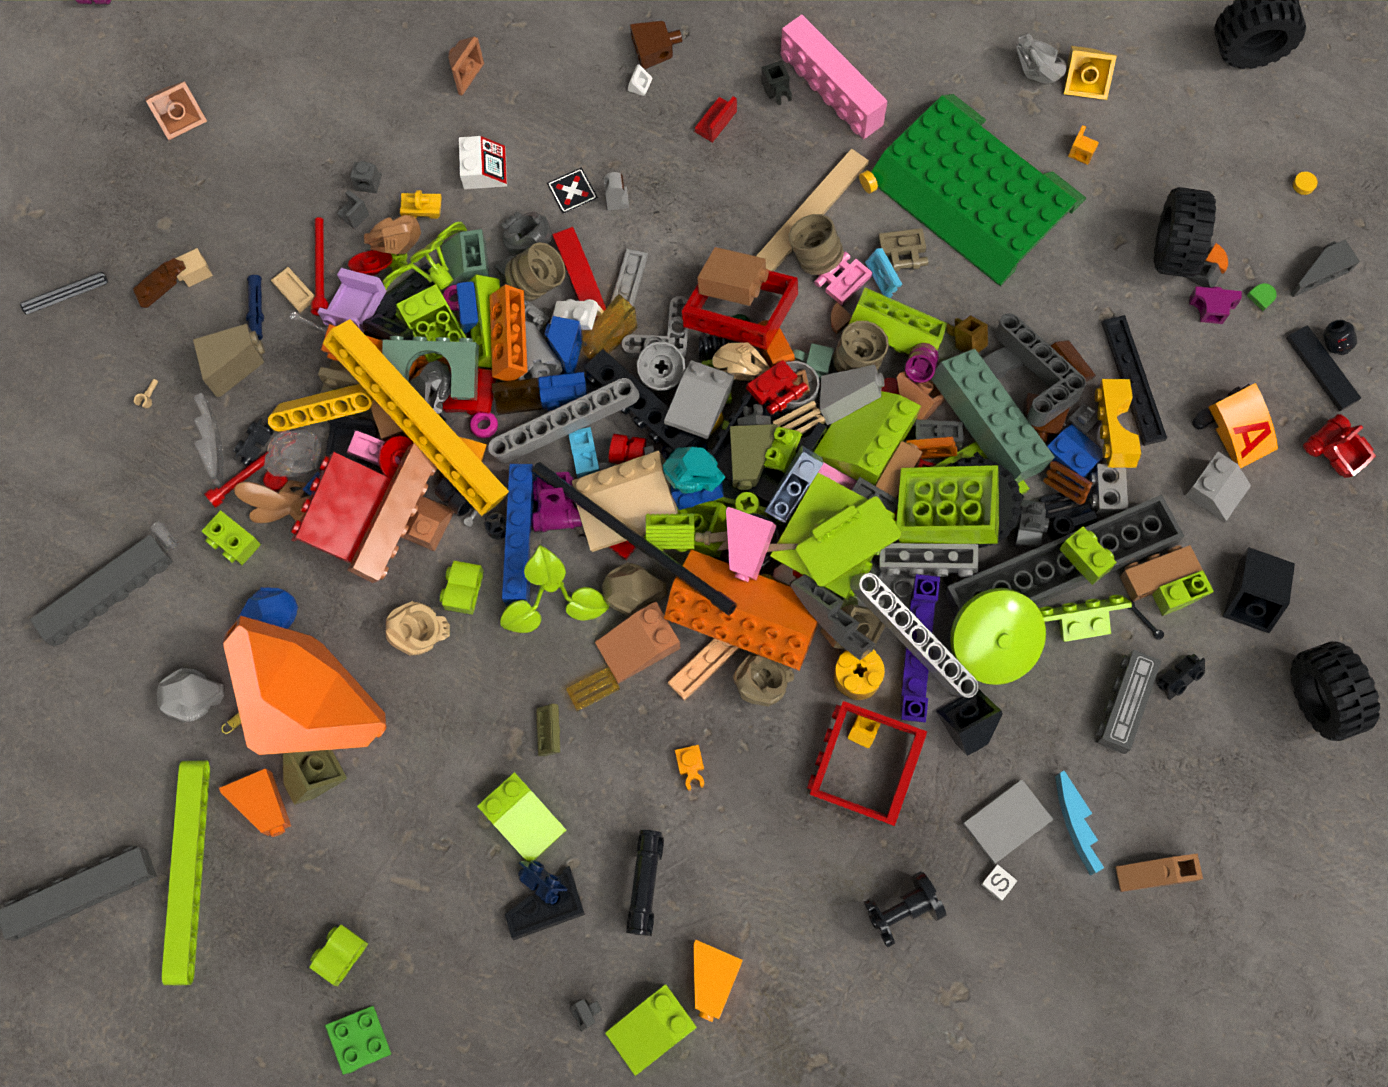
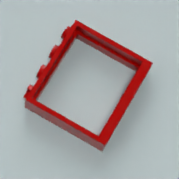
M769 270L766 282L762 283L760 289L783 296L766 326L703 310L702 307L709 296L699 294V287L697 285L682 309L683 327L740 343L748 342L752 346L767 350L798 295V278Z
M845 701L842 702L841 706L836 704L832 719L836 720L833 729H827L824 742L828 743L825 752H819L815 765L820 766L817 775L811 774L807 786L811 790L810 795L895 826L928 731ZM847 711L914 735L887 815L819 790Z

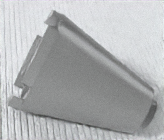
M525 321L527 373L518 379L538 378L539 382V377L560 375L562 367L558 357L535 324Z

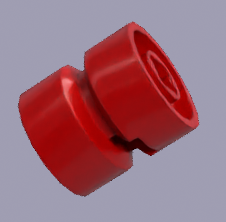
M614 433L610 444L609 463L621 464L644 456L646 439L639 437L628 439L627 435Z

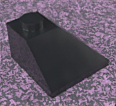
M978 689L973 697H960L937 710L938 716L953 741L967 756L989 744L1003 715L1002 710L980 689Z

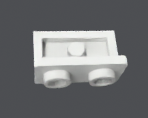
M567 299L566 301H556L552 318L557 316L580 321L581 330H592L595 317L603 316L604 310L594 300L575 301Z

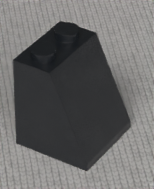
M1248 547L1239 561L1223 617L1270 633L1290 604L1295 563Z

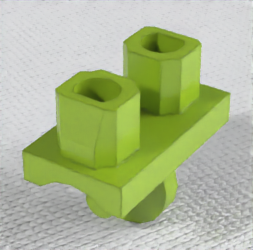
M777 427L774 432L775 439L773 444L766 452L764 466L786 472L797 454L795 451L802 434L799 431Z

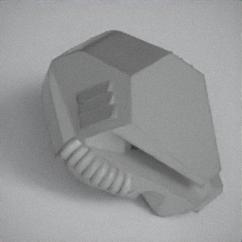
M1029 33L1019 36V43L1016 44V48L1027 78L1041 83H1053L1065 74L1066 62L1057 56L1058 50L1045 42L1033 39Z
M180 668L159 683L156 692L157 705L161 712L168 717L185 723L192 720L195 721L206 715L210 706L221 703L225 697L224 684L207 679L205 674L199 670L197 671V669Z

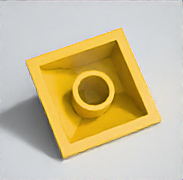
M1071 46L1066 68L1064 94L1107 100L1117 56L1093 48Z

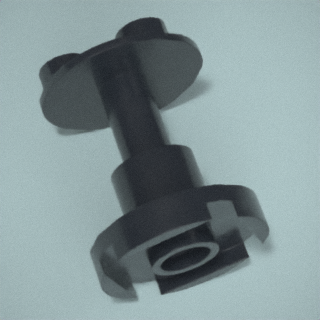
M920 871L912 876L915 889L900 896L902 902L882 913L871 898L864 901V905L870 914L869 919L874 928H879L882 932L880 935L887 948L895 944L889 926L908 916L915 919L926 912H929L935 921L947 916L942 901H938L935 894L937 892L924 872Z

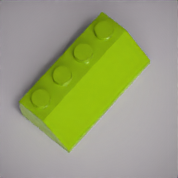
M864 288L849 324L856 321L875 323L887 335L889 346L893 347L897 352L907 354L910 353L915 345L920 343L930 344L938 350L947 325L946 322L868 288Z

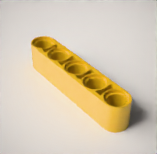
M361 384L280 403L268 417V424L275 431H286L367 411L375 400Z

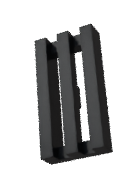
M1062 493L1041 497L1039 502L1045 503V517L1051 521L1059 515H1069L1087 508L1092 509L1091 504L1088 502L1089 497L1087 496L1083 506L1051 514L1048 511L1078 503L1070 499L1046 505V503L1068 498Z

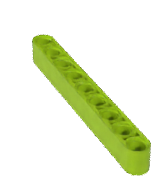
M207 760L181 761L179 765L162 964V982L165 986L191 985L195 974L210 765Z

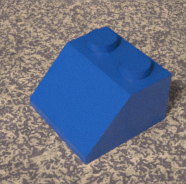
M553 316L551 324L548 323L546 326L545 337H548L549 346L561 362L564 374L575 373L584 341L580 321Z
M1070 425L1047 446L1055 457L1052 461L1061 463L1084 478L1104 459L1102 449L1074 425ZM1062 474L1064 477L1074 482V484H1076L1077 486L1079 485V483Z

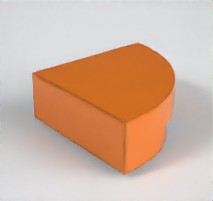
M1215 243L1205 261L1218 263L1221 273L1224 274L1228 267V257L1225 250Z

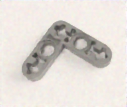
M676 296L671 300L667 336L627 335L622 340L623 353L627 357L639 358L642 352V342H645L644 348L654 342H667L675 346V339H679V350L683 357H685L689 328H684L682 332H675L672 327L676 323L683 324L682 311L681 317L677 316L678 304H682L684 308L688 299L683 296ZM631 342L635 343L633 350L629 349Z

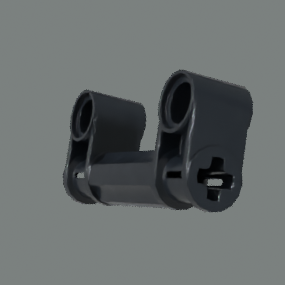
M639 831L631 902L626 933L652 936L654 925L652 905L658 860H662L664 837L658 831Z

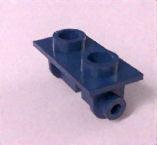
M531 860V862L519 861V864L523 867L518 873L519 880L531 890L535 891L537 888L535 894L547 904L556 903L558 892L568 890L560 883L559 877L548 873L544 869L542 863L536 860Z

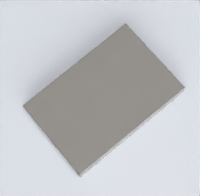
M1020 780L964 822L963 825L991 862L996 864L1054 819L1025 782Z

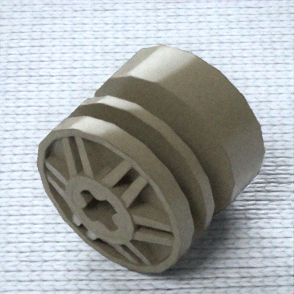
M811 214L801 218L792 226L789 233V242L804 272L811 275H821L832 271L840 264L844 256V250L837 235L835 225L828 216Z
M541 242L531 245L522 253L510 259L505 268L507 284L524 290V300L526 301L536 300L559 286L563 282L566 273L560 254L550 245Z
M856 321L849 324L843 330L833 355L836 370L842 372L875 365L878 371L889 347L887 335L882 328L869 321Z

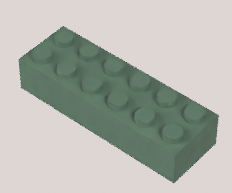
M976 349L942 361L939 364L931 380L987 458L1002 465L1013 475L1017 483L1042 472L1055 458Z

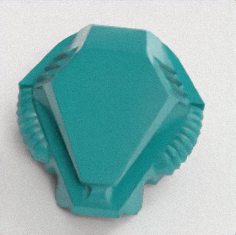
M701 447L676 448L663 464V471L667 481L674 489H678L681 493L685 494L698 492L703 488L712 492L725 478L724 474L718 469V463L715 458Z

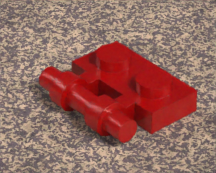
M782 360L748 383L746 389L760 405L769 401L771 404L767 407V411L772 415L777 411L781 412L792 400L801 398L803 396L802 393L808 390V386L804 382L794 385L793 383L797 381L798 376ZM782 390H785L787 393L782 397L777 395Z

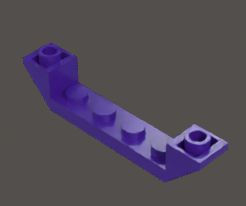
M916 574L909 610L932 633L940 577ZM915 630L912 632L913 641L917 639V632ZM906 646L900 696L901 720L926 723L928 707L926 692L929 670Z

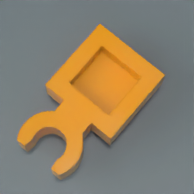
M699 745L675 750L680 775L688 774L686 779L687 790L691 791L690 783L692 780H698L700 787L704 788V779L698 774V771L704 770Z

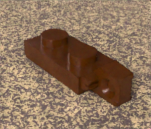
M173 258L170 261L164 262L133 288L140 307L148 308L177 284L176 276L186 269L182 260Z

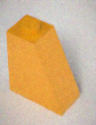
M695 940V1009L700 1011L699 1017L713 1022L714 1017L719 1019L743 960Z

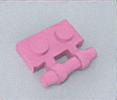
M844 252L842 261L835 269L818 275L819 277L814 281L815 285L819 288L824 283H828L829 286L825 292L841 306L872 277L873 273L857 259L849 264L847 261L850 259V255L847 252ZM838 270H842L843 272L837 278L833 275Z

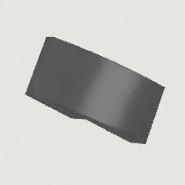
M1006 347L983 358L997 379L1005 377L1008 370L1025 365Z

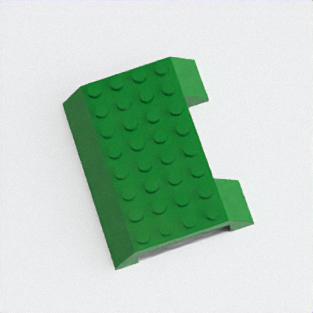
M954 94L942 95L883 152L871 173L876 178L878 188L1001 287L1015 272L1018 263L1068 212L1072 214L1086 200V197L1053 171L1042 174L984 129L981 125L986 119Z

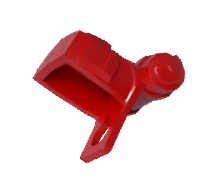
M1341 414L1330 418L1320 430L1311 435L1303 444V449L1312 457H1318L1321 454L1327 457L1331 466L1344 478L1353 477L1376 457L1373 453L1374 449L1367 440L1357 434L1363 429V426L1351 427L1349 420Z

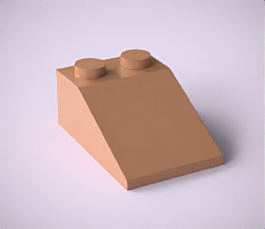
M657 602L634 613L595 642L618 684L681 649L679 639L668 621L664 619V614Z

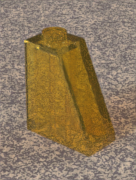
M620 294L615 297L594 323L592 330H589L582 338V350L590 359H593L602 349L610 354L622 343L625 336L631 335L638 328L635 308Z

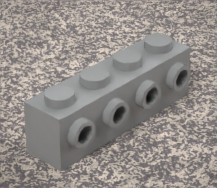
M892 543L880 552V570L888 576H898L900 572H909L910 576H915L916 574L924 575V572L934 573V576L938 577L948 576V573H958L960 577H972L973 573H978V544Z

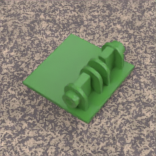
M374 1006L325 1025L343 1075L350 1074L363 1066L391 1055Z

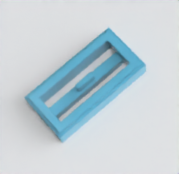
M882 248L876 249L865 263L868 269L873 272L872 276L882 294L891 298L893 296L892 293L896 292L897 288L903 284Z

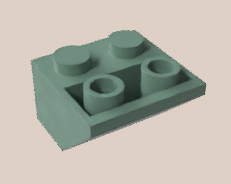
M482 229L459 232L442 245V255L449 269L448 273L454 280L449 286L468 282L475 275L490 277L486 241Z

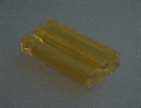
M607 667L568 687L566 690L576 710L579 711L620 690V687L610 668ZM608 675V678L574 695V692ZM612 683L613 686L578 703V699Z

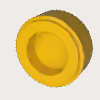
M866 170L859 174L860 183L868 194L877 190L876 178L870 171Z
M1301 172L1294 179L1293 188L1299 194H1311L1318 184L1317 178L1310 172Z

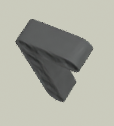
M1011 313L1004 314L1000 318L996 338L1050 387L1033 400L1027 415L1030 424L1042 427L1080 399L1086 386V379L1018 316Z

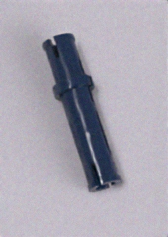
M249 275L247 278L248 313L246 314V321L250 330L255 331L258 339L261 340L263 338L262 322L264 321V314L262 313V277L259 275Z

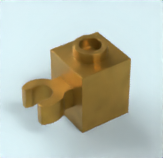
M970 315L965 320L956 318L955 326L946 325L947 333L955 336L956 348L964 353L972 349H976L979 353L988 346V324Z

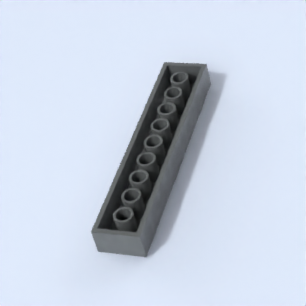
M1162 495L1085 527L1087 531L1090 530L1096 535L1097 542L1103 548L1111 551L1114 555V560L1117 562L1105 575L1175 546L1184 537L1181 528ZM1075 532L948 586L944 596L954 616L956 617L968 600L989 589H1011L1025 595L1036 605H1039L1089 583L1059 550L1063 543Z

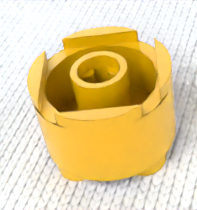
M874 649L861 660L846 650L840 655L834 671V682L837 689L853 700L870 698L879 689L885 673L883 661ZM856 670L864 672L862 677L854 673Z

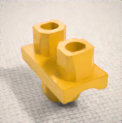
M416 190L415 193H401L400 215H412L415 218L427 216L430 219H438L441 213L442 196L441 194H423L421 190Z

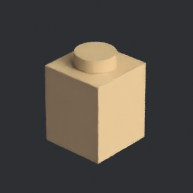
M198 248L175 258L180 261L182 260L186 266V269L177 278L179 281L184 280L188 287L213 276Z

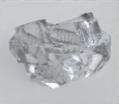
M286 430L277 433L268 444L267 451L269 453L265 456L264 468L273 476L300 477L312 469L315 470L321 455V444L318 437L310 430Z

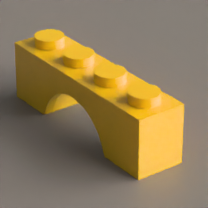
M1102 379L1100 387L1095 390V402H1099L1097 418L1102 423L1100 438L1104 439L1102 454L1103 458L1107 459V466L1110 468H1136L1141 456L1139 436L1123 428L1117 419V416L1128 412L1133 398L1130 379Z

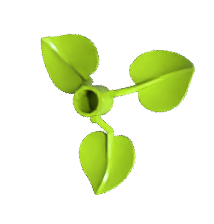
M455 222L448 226L425 248L412 255L410 258L411 263L405 264L387 275L382 282L385 289L387 290L389 285L398 276L410 269L416 270L430 283L433 281L434 284H437L440 291L449 286L454 280L448 273L449 269L445 264L440 245L448 237L458 232L467 231L466 226L462 222ZM435 249L437 250L441 265L439 263L435 264L429 255ZM425 256L432 266L428 270L430 275L414 265V263Z
M539 545L524 568L526 579L535 585H539L535 603L532 607L525 600L511 603L502 613L500 624L504 629L518 633H528L538 628L541 623V615L536 609L544 590L555 592L560 588L565 599L569 601L566 605V613L577 620L595 619L605 613L609 605L597 590L589 587L575 590L572 593V597H570L564 587V582H562L566 574L564 564L554 553Z

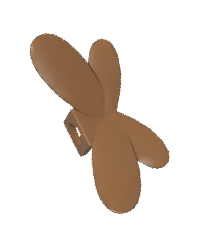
M289 480L279 493L253 482L238 483L234 489L236 496L240 500L257 507L249 515L250 519L255 523L273 522L288 514L295 521H300L303 512L300 511L302 504L306 498L310 499L311 497H303L306 492L302 489L307 483ZM300 487L302 489L296 490L295 492H291L290 488Z

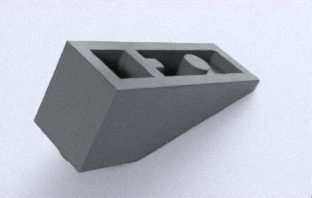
M1346 239L1338 243L1333 241L1323 248L1322 254L1291 293L1293 297L1343 276L1355 268L1360 261Z

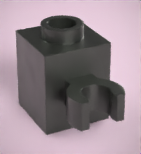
M782 60L763 66L761 83L768 98L775 97L778 105H781V96H786L788 101H791L792 92L789 89L790 76Z

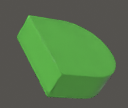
M1263 283L1251 290L1247 297L1264 311L1274 302L1277 293L1273 286Z

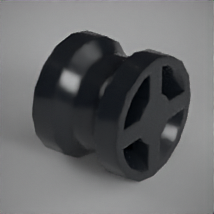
M499 512L489 514L484 521L488 535L495 540L505 538V515Z

